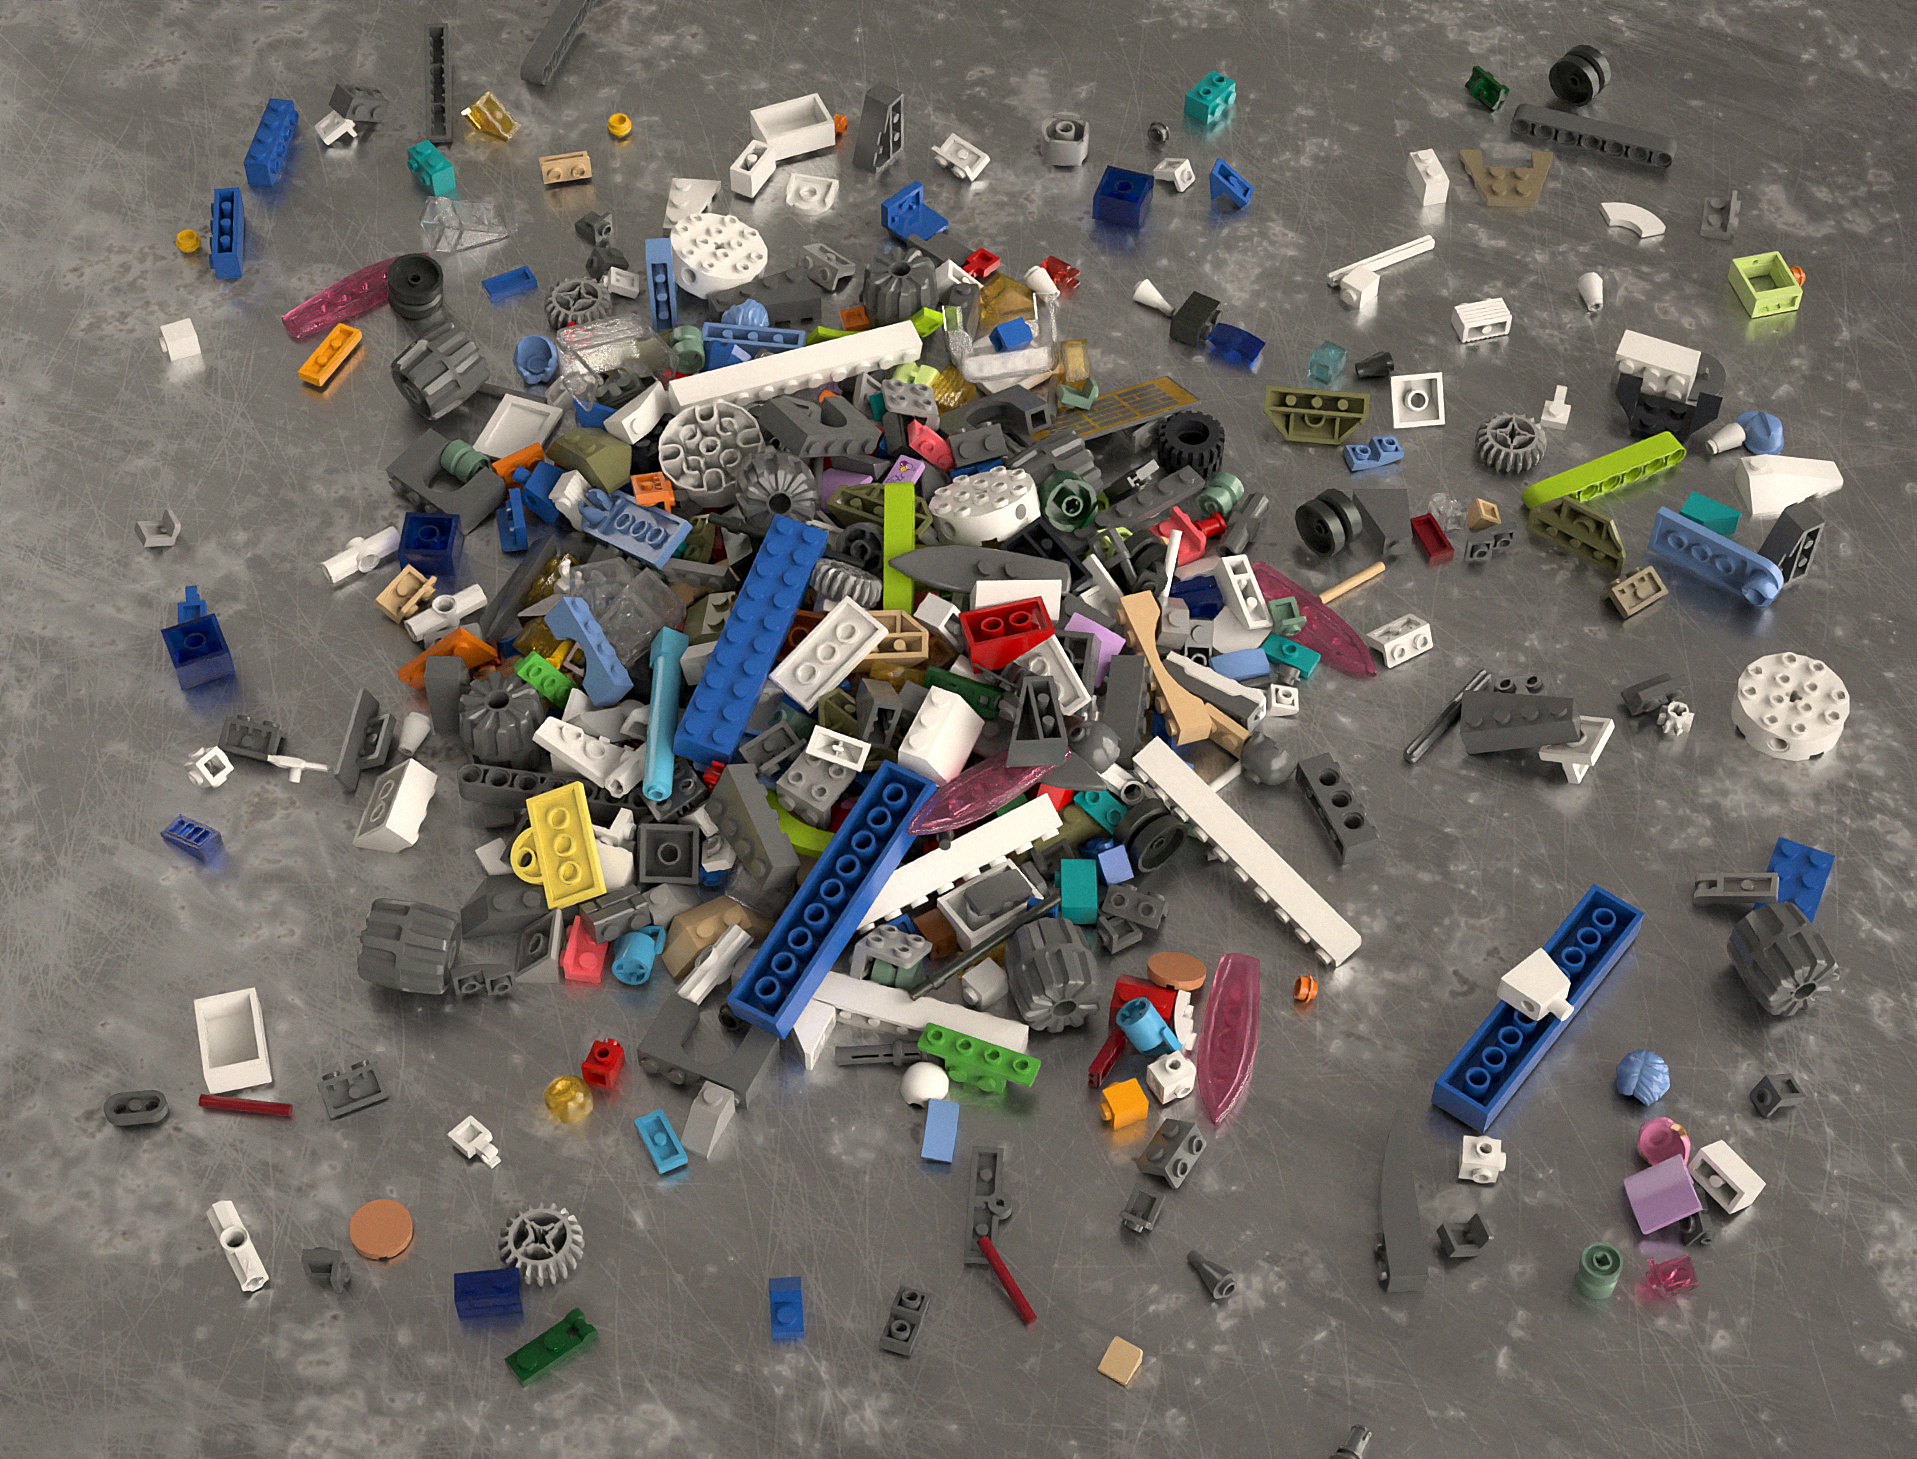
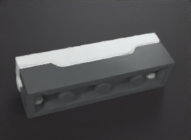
M1173 651L1162 661L1166 671L1177 684L1192 695L1202 699L1204 705L1210 703L1250 733L1266 715V697L1260 692L1251 690L1234 679L1226 678L1214 672L1211 668L1201 666L1191 661L1188 657L1181 656Z

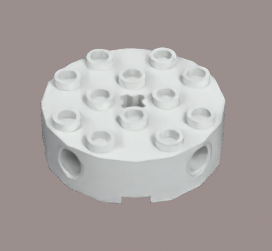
M692 213L690 216L679 220L671 230L669 238H671L674 279L684 290L700 298L708 299L709 295L763 278L767 264V247L757 230L739 222L736 217L712 213Z
M713 401V404L700 407L694 405L686 408L669 421L659 439V461L666 480H670L673 492L678 489L686 490L689 498L703 508L724 507L736 502L735 477L738 470L742 471L744 467V458L750 453L755 455L763 451L766 445L757 420L741 406L726 401Z
M1004 466L994 467L989 472L978 473L969 477L961 475L954 478L952 484L939 488L934 492L935 496L932 497L928 506L933 517V525L938 539L944 545L982 546V541L996 537L998 542L1007 540L1040 516V502L1034 480L1030 474L1025 473L1024 469L1006 470Z
M1792 652L1768 655L1749 664L1739 678L1737 690L1732 698L1731 718L1735 727H1739V730L1746 736L1745 740L1754 749L1773 758L1792 761L1809 759L1810 755H1816L1821 752L1824 754L1834 747L1842 734L1844 722L1849 715L1850 696L1842 680L1822 661L1796 655Z

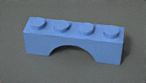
M562 597L544 617V620L556 640H575L581 645L587 662L586 675L582 685L594 706H615L634 686L628 676V672L620 663L614 648L607 641L601 626L594 619L588 604L583 598Z

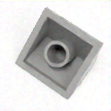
M556 908L519 931L514 965L516 982L559 984L561 973L560 954L562 949H564L565 929L560 909Z

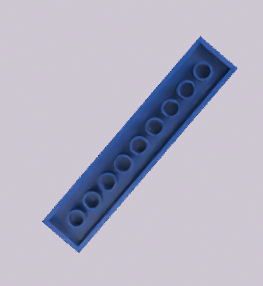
M775 514L674 735V754L712 767L711 763L713 760L725 764V767L726 765H731L769 679L768 675L774 668L809 589L812 570L817 560L822 558L825 553L828 532Z
M886 759L884 760L727 997L726 1001L735 1016L785 1040L941 800L934 781Z
M1593 884L1542 948L1570 981V988L1565 1000L1574 1007L1571 1015L1566 1020L1561 1021L1552 1012H1549L1542 1019L1536 1021L1501 999L1436 1080L1431 1102L1483 1134L1639 934L1645 913Z

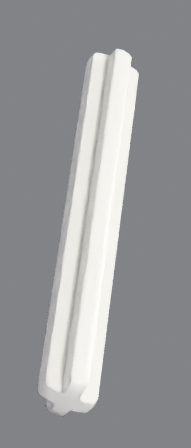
M1426 235L1329 272L1326 279L1327 283L1331 287L1339 285L1342 277L1345 274L1351 273L1358 265L1373 272L1433 249L1435 241L1430 235Z

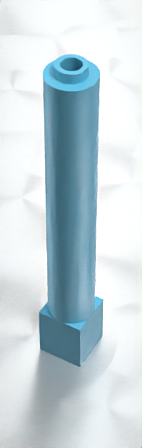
M663 626L651 643L649 668L653 669L642 791L647 798L654 801L667 799L672 793L675 759L673 744L674 735L677 731L682 674L679 660L688 648L689 642L688 635Z

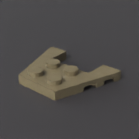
M1460 149L1458 158L1461 163L1465 164V171L1468 176H1472L1475 181V188L1486 206L1535 208L1554 153L1532 151L1530 157L1531 168L1483 167L1481 150Z

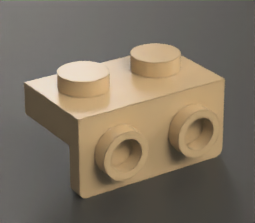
M587 151L539 158L544 184L592 177L590 158L587 155Z
M408 564L375 599L373 604L399 625L405 617L410 619L419 609L417 604L421 600L426 602L434 594L436 589L433 586L437 578L432 576L428 580Z
M1206 703V710L1212 720L1209 738L1241 760L1242 747L1247 739L1252 736L1251 733L1210 703Z

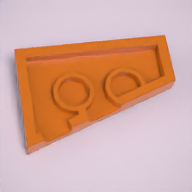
M458 627L398 669L397 674L399 680L419 690L425 687L424 673L428 656L462 657L468 670L496 659L498 656L496 649L462 627Z

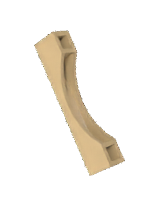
M1151 590L1119 597L1118 607L1114 612L1115 620L1119 626H1122L1125 632L1124 637L1127 646L1132 647L1135 655L1145 656L1148 666L1153 669L1152 683L1147 684V690L1152 691L1155 697L1156 709L1159 714L1162 713L1165 719L1168 735L1173 736L1177 746L1208 738L1212 720L1202 699L1192 695L1177 684L1160 661L1155 644V631L1160 616V609Z

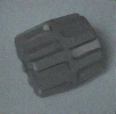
M892 247L888 254H883L880 251L876 253L873 264L866 265L863 284V306L865 316L869 320L870 330L900 323L916 314L923 307L937 311L938 288L935 265L929 257H922L920 250L911 248L907 252H903L901 247Z
M443 322L419 337L390 365L391 377L402 396L423 417L434 421L439 420L463 404L489 379L491 373L486 368L488 365L486 359L479 355V347L476 343L469 341L467 333L451 322Z
M1070 428L1063 429L1032 443L1004 464L1006 470L1024 469L1025 473L1030 474L1034 480L1037 494L1042 483L1057 470L1070 471L1081 476L1093 487L1096 497L1104 489V483L1100 479L1102 473L1093 463L1095 457L1090 450L1085 449L1084 440ZM1040 512L1042 519L1046 524H1049L1050 522Z
M773 445L764 446L763 451L755 455L752 453L744 458L742 471L738 470L736 472V503L748 524L769 530L775 514L801 523L812 521L816 513L815 500L818 499L815 478L807 464L788 448L781 451L775 450Z
M499 671L490 672L487 680L484 681L474 679L469 683V693L461 694L459 700L460 736L470 762L522 771L535 768L540 763L541 752L545 751V748L533 741L532 738L545 722V717L534 686L526 683L518 674L512 673L507 677H503Z
M386 898L375 899L372 903L371 911H368L366 915V929L361 931L360 942L363 945L357 954L359 977L363 980L396 990L435 995L443 994L452 980L450 969L456 967L462 936V922L459 914L421 902Z
M1775 901L1753 910L1734 925L1729 932L1730 937L1726 941L1727 952L1741 979L1762 1006L1773 1015L1779 1014L1785 1017L1794 1015L1798 1008L1805 1011L1815 1005V1000L1819 996L1827 997L1832 992L1829 987L1830 984L1840 979L1838 962L1824 937L1797 905L1791 902L1777 903Z
M1044 917L1027 925H1022L1016 929V933L1011 938L1007 939L1004 945L1005 955L1003 959L1009 987L1022 1017L1031 1028L1041 1031L1046 1027L1050 1033H1057L1063 1031L1066 1025H1071L1074 1028L1083 1025V1018L1087 1014H1097L1100 1010L1098 1000L1104 999V991L1096 959L1078 925H1073L1070 919L1063 917Z

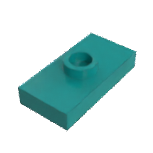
M1273 632L1261 647L1264 649L1268 661L1301 670L1299 675L1305 678L1309 677L1321 657V654L1280 635H1275Z

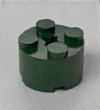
M1055 471L1042 483L1038 491L1040 512L1054 527L1061 531L1072 532V530L1079 528L1083 529L1094 520L1097 514L1098 503L1095 490L1081 476L1074 472Z

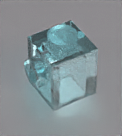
M1325 340L1311 354L1308 376L1331 386L1346 367L1348 350Z

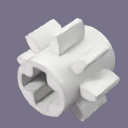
M1672 701L1668 706L1662 705L1657 724L1662 725L1664 733L1679 736L1683 731H1690L1694 713L1689 712L1687 704Z

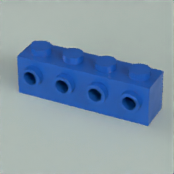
M269 99L243 162L248 184L272 187L299 120L298 111H295L293 100Z
M240 188L214 189V203H211L213 220H210L213 237L209 239L212 254H209L210 269H215L217 279L242 277L244 206Z

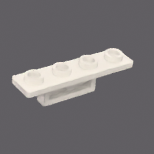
M1092 554L1082 562L1093 575L1091 589L1080 594L1077 598L1115 620L1114 612L1118 607L1119 597H1123L1124 594L1098 558ZM1116 622L1114 633L1122 636L1125 632L1122 626H1119Z

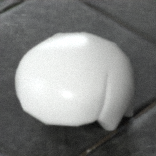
M917 1062L908 1068L900 1081V1093L905 1102L908 1104L917 1103L923 1108L928 1107L929 1098L943 1100L948 1093L949 1079L947 1074L941 1067L930 1062Z

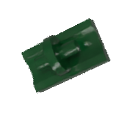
M1480 66L1473 67L1472 76L1465 84L1472 98H1479L1492 110L1498 108L1500 101L1506 100L1510 91L1507 86L1497 82L1494 79V75L1484 71Z

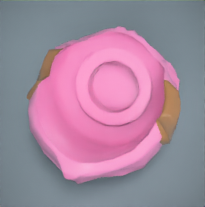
M1667 1117L1649 1119L1640 1126L1641 1129L1638 1131L1636 1148L1640 1153V1157L1648 1163L1649 1167L1678 1154L1682 1155L1687 1166L1691 1143L1687 1136V1131L1682 1125L1674 1123Z

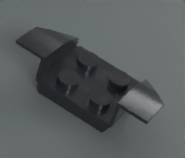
M1620 373L1615 395L1629 418L1630 436L1647 439L1668 431L1684 446L1690 439L1691 434L1718 418L1723 397L1700 392L1696 406L1640 393L1644 378Z

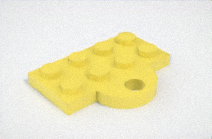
M576 781L526 799L531 827L524 830L516 838L512 846L510 859L515 874L530 884L544 885L548 909L552 911L556 908L562 909L605 894L606 888L583 784ZM531 853V863L527 867H523L521 864L523 856Z

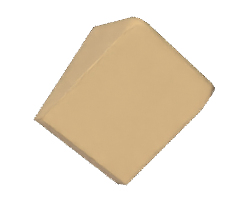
M1475 498L1464 509L1468 527L1471 529H1482L1501 524L1495 504Z
M1115 1336L1098 1367V1371L1126 1386L1142 1362L1143 1351L1124 1339Z

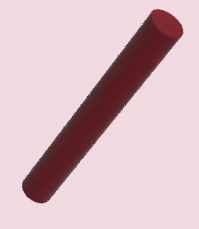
M201 1094L199 1097V1106L281 1116H291L293 1108L292 1104L205 1094Z
M988 1236L979 1239L976 1243L1026 1325L1036 1320L1037 1316Z

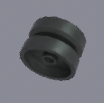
M1581 44L1571 48L1564 57L1560 58L1552 66L1549 72L1550 86L1555 95L1562 102L1575 107L1587 105L1609 84L1611 78L1610 65L1605 56L1597 49Z
M413 253L403 255L391 263L387 273V297L392 309L404 317L413 319L426 318L436 313L443 301V272L436 260L427 255Z
M1335 488L1325 490L1317 495L1314 500L1307 501L1296 510L1295 521L1302 540L1308 548L1323 558L1331 557L1344 546H1348L1358 540L1362 535V520L1356 506L1348 496Z
M1149 530L1135 532L1123 542L1131 555L1130 561L1137 576H1139L1142 569L1149 570L1154 560L1164 564L1168 545L1161 543L1159 538ZM1177 554V558H1176V563H1175V567H1174V572H1173V574L1175 573L1176 568H1177V565H1178V554ZM1120 564L1110 569V575L1121 585L1127 586V589L1132 593Z
M1150 798L1137 804L1124 815L1113 833V841L1124 844L1126 853L1129 855L1132 863L1141 872L1148 873L1165 865L1177 854L1187 838L1188 830L1176 816L1171 815L1170 810L1160 799Z

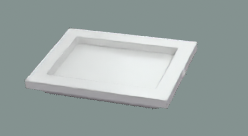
M506 394L473 448L489 459L498 461L536 442L543 447L563 414V409Z

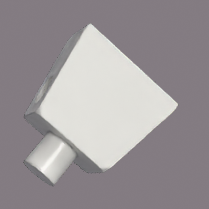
M1541 947L1500 979L1496 995L1533 1020L1539 1021L1549 1012H1552L1558 1019L1564 1021L1574 1010V1007L1565 1000L1570 988L1569 979Z

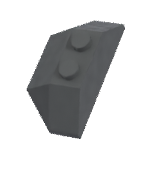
M515 873L487 876L460 910L462 939L519 933L521 929L550 913L552 910L548 909L544 885L530 884L520 879ZM579 903L560 909L562 911L564 928L573 925L575 916L580 915Z

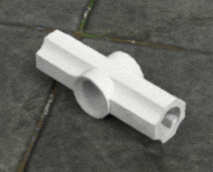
M393 526L388 527L366 540L362 537L352 539L346 545L345 551L320 563L321 568L328 581L335 583L358 570L361 572L373 570L378 565L380 558L403 547V542L398 531Z
M473 584L453 596L440 595L433 600L432 607L404 621L405 628L412 640L418 642L423 639L424 634L457 627L461 618L487 605V598L478 584Z
M647 740L636 751L626 750L621 756L619 766L605 778V788L610 791L611 796L621 798L641 780L643 781Z
M1115 762L1107 771L1099 774L1106 783L1107 789L1118 795L1128 805L1134 807L1144 800L1157 798L1151 787L1142 783L1135 774L1129 773ZM1136 784V788L1132 793H1124L1128 785ZM1166 801L1164 804L1170 809L1171 804Z
M733 922L713 946L706 947L698 955L694 964L695 968L675 991L682 998L700 1005L716 984H722L729 978L734 970V963L754 939Z
M221 1200L212 1204L211 1208L206 1211V1216L242 1290L253 1292L263 1287V1284L269 1280L268 1275L232 1201ZM242 1243L239 1247L232 1248L235 1244Z

